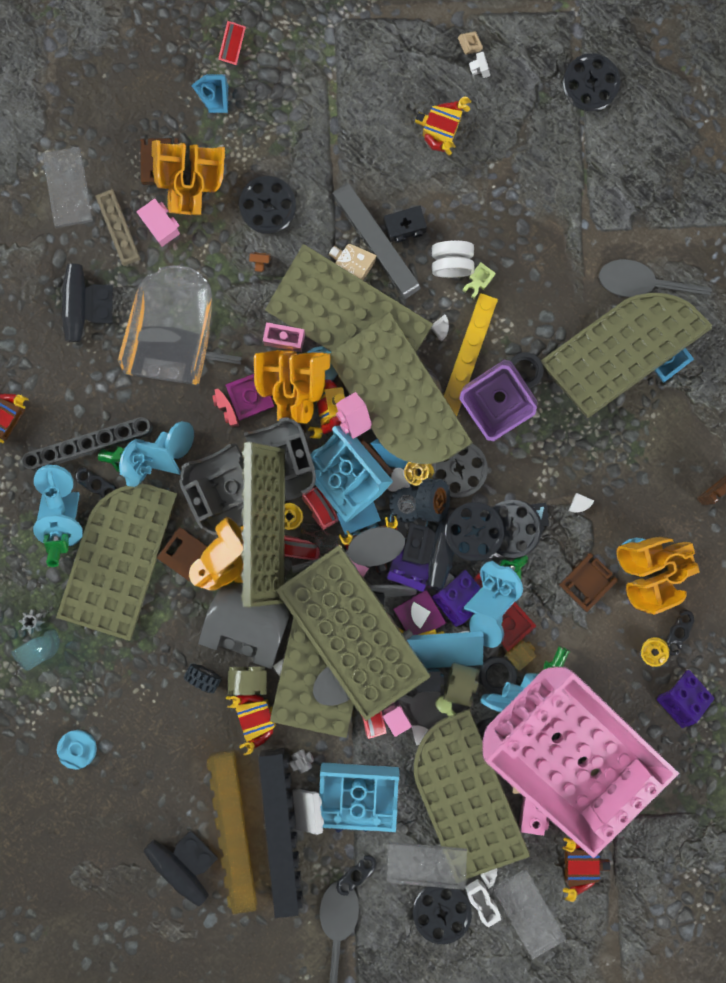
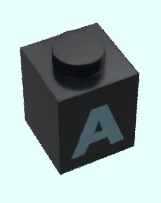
M547 503L530 504L539 514L542 530H544V526H549ZM531 523L528 525L527 528H532L533 531H536V526Z

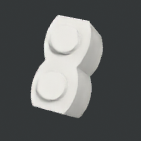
M476 879L468 884L466 891L469 900L477 909L481 921L487 927L500 921L501 916L497 905L489 897L482 881Z

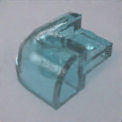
M55 629L45 632V635L42 637L33 638L11 652L17 663L24 670L29 671L45 660L51 659L57 653L60 639Z

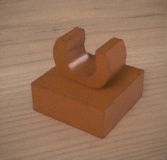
M250 253L249 261L256 262L255 271L263 272L264 263L270 262L271 254Z

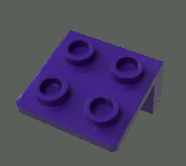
M402 550L393 559L387 579L424 592L425 583L428 578V564L419 566L401 561Z
M465 570L431 598L453 625L457 627L475 614L465 610L464 606L481 588Z
M687 670L672 690L660 694L656 700L681 728H685L699 721L714 700V697L690 670Z

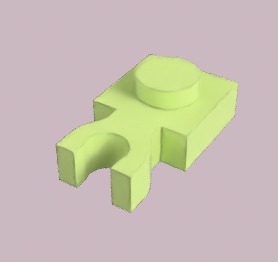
M480 262L474 273L469 277L472 282L468 283L463 288V291L466 293L469 288H472L474 293L471 297L474 299L478 294L479 287L484 290L496 273Z

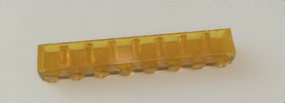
M235 750L212 753L209 759H207V768L212 773L210 788L215 793L213 808L218 813V818L215 821L217 830L220 829L221 837L218 838L219 848L223 849L224 857H221L222 868L226 869L227 874L224 877L225 888H229L230 896H227L228 908H232V914L256 911L258 904Z

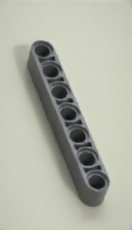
M346 183L331 194L335 202L369 251L376 255V261L402 298L407 299L420 290L419 283L350 184Z
M136 418L28 452L23 456L22 464L27 469L37 471L42 466L67 462L99 452L102 449L105 450L149 436L153 432V424L146 418ZM146 422L147 429L144 432H140V424ZM124 428L129 429L127 437L121 436V431ZM105 434H110L111 436L108 443L103 442ZM91 439L92 446L86 449L84 444L87 440ZM73 445L74 451L68 455L66 449L68 446ZM51 451H54L55 458L50 461L48 459V454ZM32 457H36L37 462L34 466L30 465V459Z

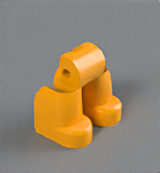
M160 140L152 141L151 154L153 157L154 181L158 188L168 189L169 213L201 215L202 192H216L221 186L224 173L225 147L203 148L198 147L197 144L190 145L191 181L190 185H184L183 171L185 169L186 144L160 143Z
M273 350L254 355V383L256 390L262 397L273 396V400L277 405V421L280 418H290L297 423L307 424L311 420L314 410L313 402L320 400L323 395L325 371L330 368V354L318 352L297 354V351Z
M226 517L217 524L216 533L219 537L205 549L200 559L196 560L189 570L190 580L195 586L213 591L232 581L243 583L241 574L243 571L242 530L244 525L239 527L229 517Z
M654 537L638 543L630 542L617 548L619 564L628 574L643 577L661 570L667 565L668 571L649 579H636L626 585L628 599L634 608L650 614H658L681 604L687 596L686 591L677 590L673 584H680L687 577L700 573L698 563L695 562L693 556L695 554L693 543H676L663 549L662 544L674 542L673 539Z

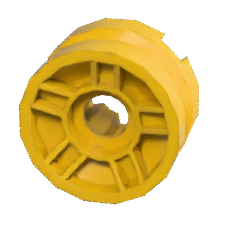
M408 462L404 469L406 481L415 486H419L426 478H432L434 468L431 464ZM417 469H420V470L422 471V473H421L420 476H417V475H418V470H417Z
M286 503L285 529L294 530L302 524L303 512L297 505ZM288 513H292L294 516L291 520L286 518Z
M658 637L647 639L641 649L642 659L650 666L658 667L663 665L669 657L667 643ZM652 649H658L659 653L653 656Z

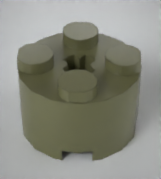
M453 663L447 677L448 682L444 690L443 700L471 707L473 696L471 695L477 691V679L480 670Z
M230 667V671H228V695L267 694V671H265V667H249V671H246V667Z

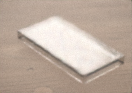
M75 147L42 153L54 226L59 228L93 222L81 148Z
M389 842L388 883L466 889L467 849Z
M526 869L492 888L532 959L566 940Z

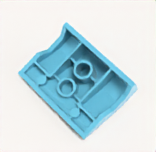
M334 426L331 438L325 445L314 450L310 455L316 472L315 485L345 522H349L381 496L392 484L393 480L357 438L352 439L348 433L345 434L340 426Z
M322 763L319 795L322 801L320 806L321 816L324 820L322 828L396 832L399 767Z

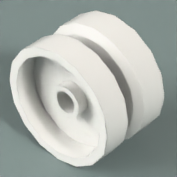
M444 241L434 244L432 246V257L436 261L432 264V274L444 278L465 277L473 274L474 261L470 258L474 256V245L467 241Z

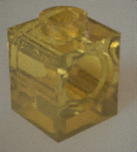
M523 640L504 654L518 671L537 657L534 653L536 650L529 641L526 643Z

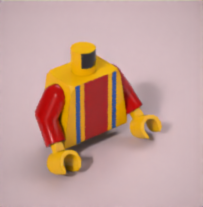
M464 96L459 101L432 106L429 115L418 112L415 123L424 126L422 136L432 150L446 152L447 155L452 154L450 148L456 147L453 143V138L461 120V110L463 109L465 112L470 110V107L466 104L472 101L468 97Z
M325 379L323 395L317 401L321 428L310 427L308 431H314V435L310 436V438L319 439L322 437V434L332 432L334 426H340L341 424L336 415L338 412L336 403L345 399L342 387L337 388V385L330 379Z
M256 694L237 695L236 697L227 696L226 699L233 700L232 705L227 707L236 708L247 742L241 744L240 748L244 746L248 748V751L243 755L251 754L253 749L264 744L273 733V728L276 726L275 723L270 722L273 707H270L268 699H264Z

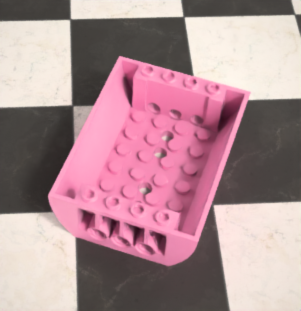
M563 667L544 669L487 726L483 738L482 751L485 762L593 858L679 774L571 670ZM561 733L557 740H552L553 734ZM586 757L584 763L578 764L579 758ZM598 768L599 772L592 776L591 771Z

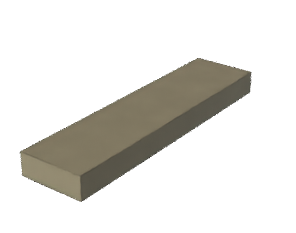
M111 189L96 195L95 197L122 265L126 266L141 260L114 190Z

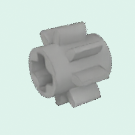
M35 609L30 611V615L27 612L22 613L24 618L19 620L23 625L21 630L29 629V634L34 632V628L37 631L42 630L40 625L45 623L41 619L43 613L35 614ZM30 618H34V621H33V624H34V625H30V622H31V619H30Z
M304 749L291 755L292 761L289 764L293 772L298 770L301 774L313 767L311 762L314 761V758L310 751L305 753Z

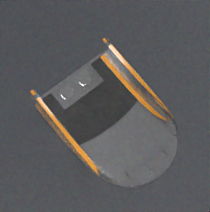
M179 265L162 267L151 276H146L137 289L118 361L125 375L199 385L211 323L213 305L211 288L203 276L192 268Z

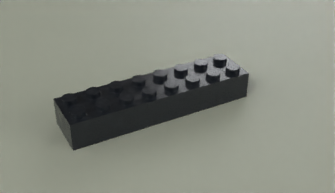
M285 748L262 750L259 755L275 918L299 916V911L303 909L304 903L303 890L299 891L302 883L301 871H297L300 856L299 851H295L298 836L297 831L293 832L296 817L295 812H291L294 798L293 792H289L292 778L291 772L287 773L290 758L289 753H285Z

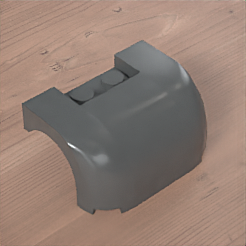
M280 418L276 424L244 433L247 442L285 449V501L301 497L313 489L316 482L315 468L303 430L295 420Z
M237 443L229 444L210 456L187 462L181 467V480H179L185 498L200 528L212 535L217 534V524L226 517L231 518L239 527L244 525L242 510L244 509V500L242 498V490L244 489L242 470L244 465L242 461L244 459Z
M232 583L231 585L220 587L207 612L198 644L217 650L218 646L241 653L254 658L253 663L272 669L283 633L291 615L290 610L284 603L243 607L241 599L243 585Z

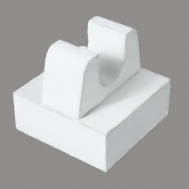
M484 52L477 53V60L469 63L472 75L482 73L483 78L491 76Z

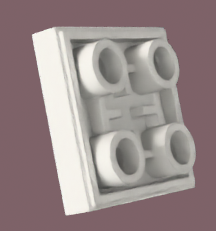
M301 789L292 790L296 829L313 834L323 833L322 826L324 820L321 816L320 806L322 801L319 793Z

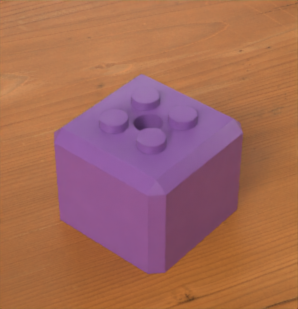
M509 360L501 361L466 384L460 394L461 402L485 438L491 441H495L534 416L537 410L536 398L513 363ZM496 392H503L505 399L501 402L495 400L494 395Z

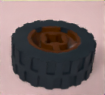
M426 478L420 483L417 490L416 511L419 518H422L421 520L441 522L448 513L450 506L449 486L442 479Z

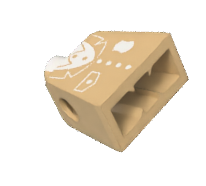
M348 244L344 251L334 246L329 253L330 257L337 260L335 264L361 280H364L376 262L375 254Z

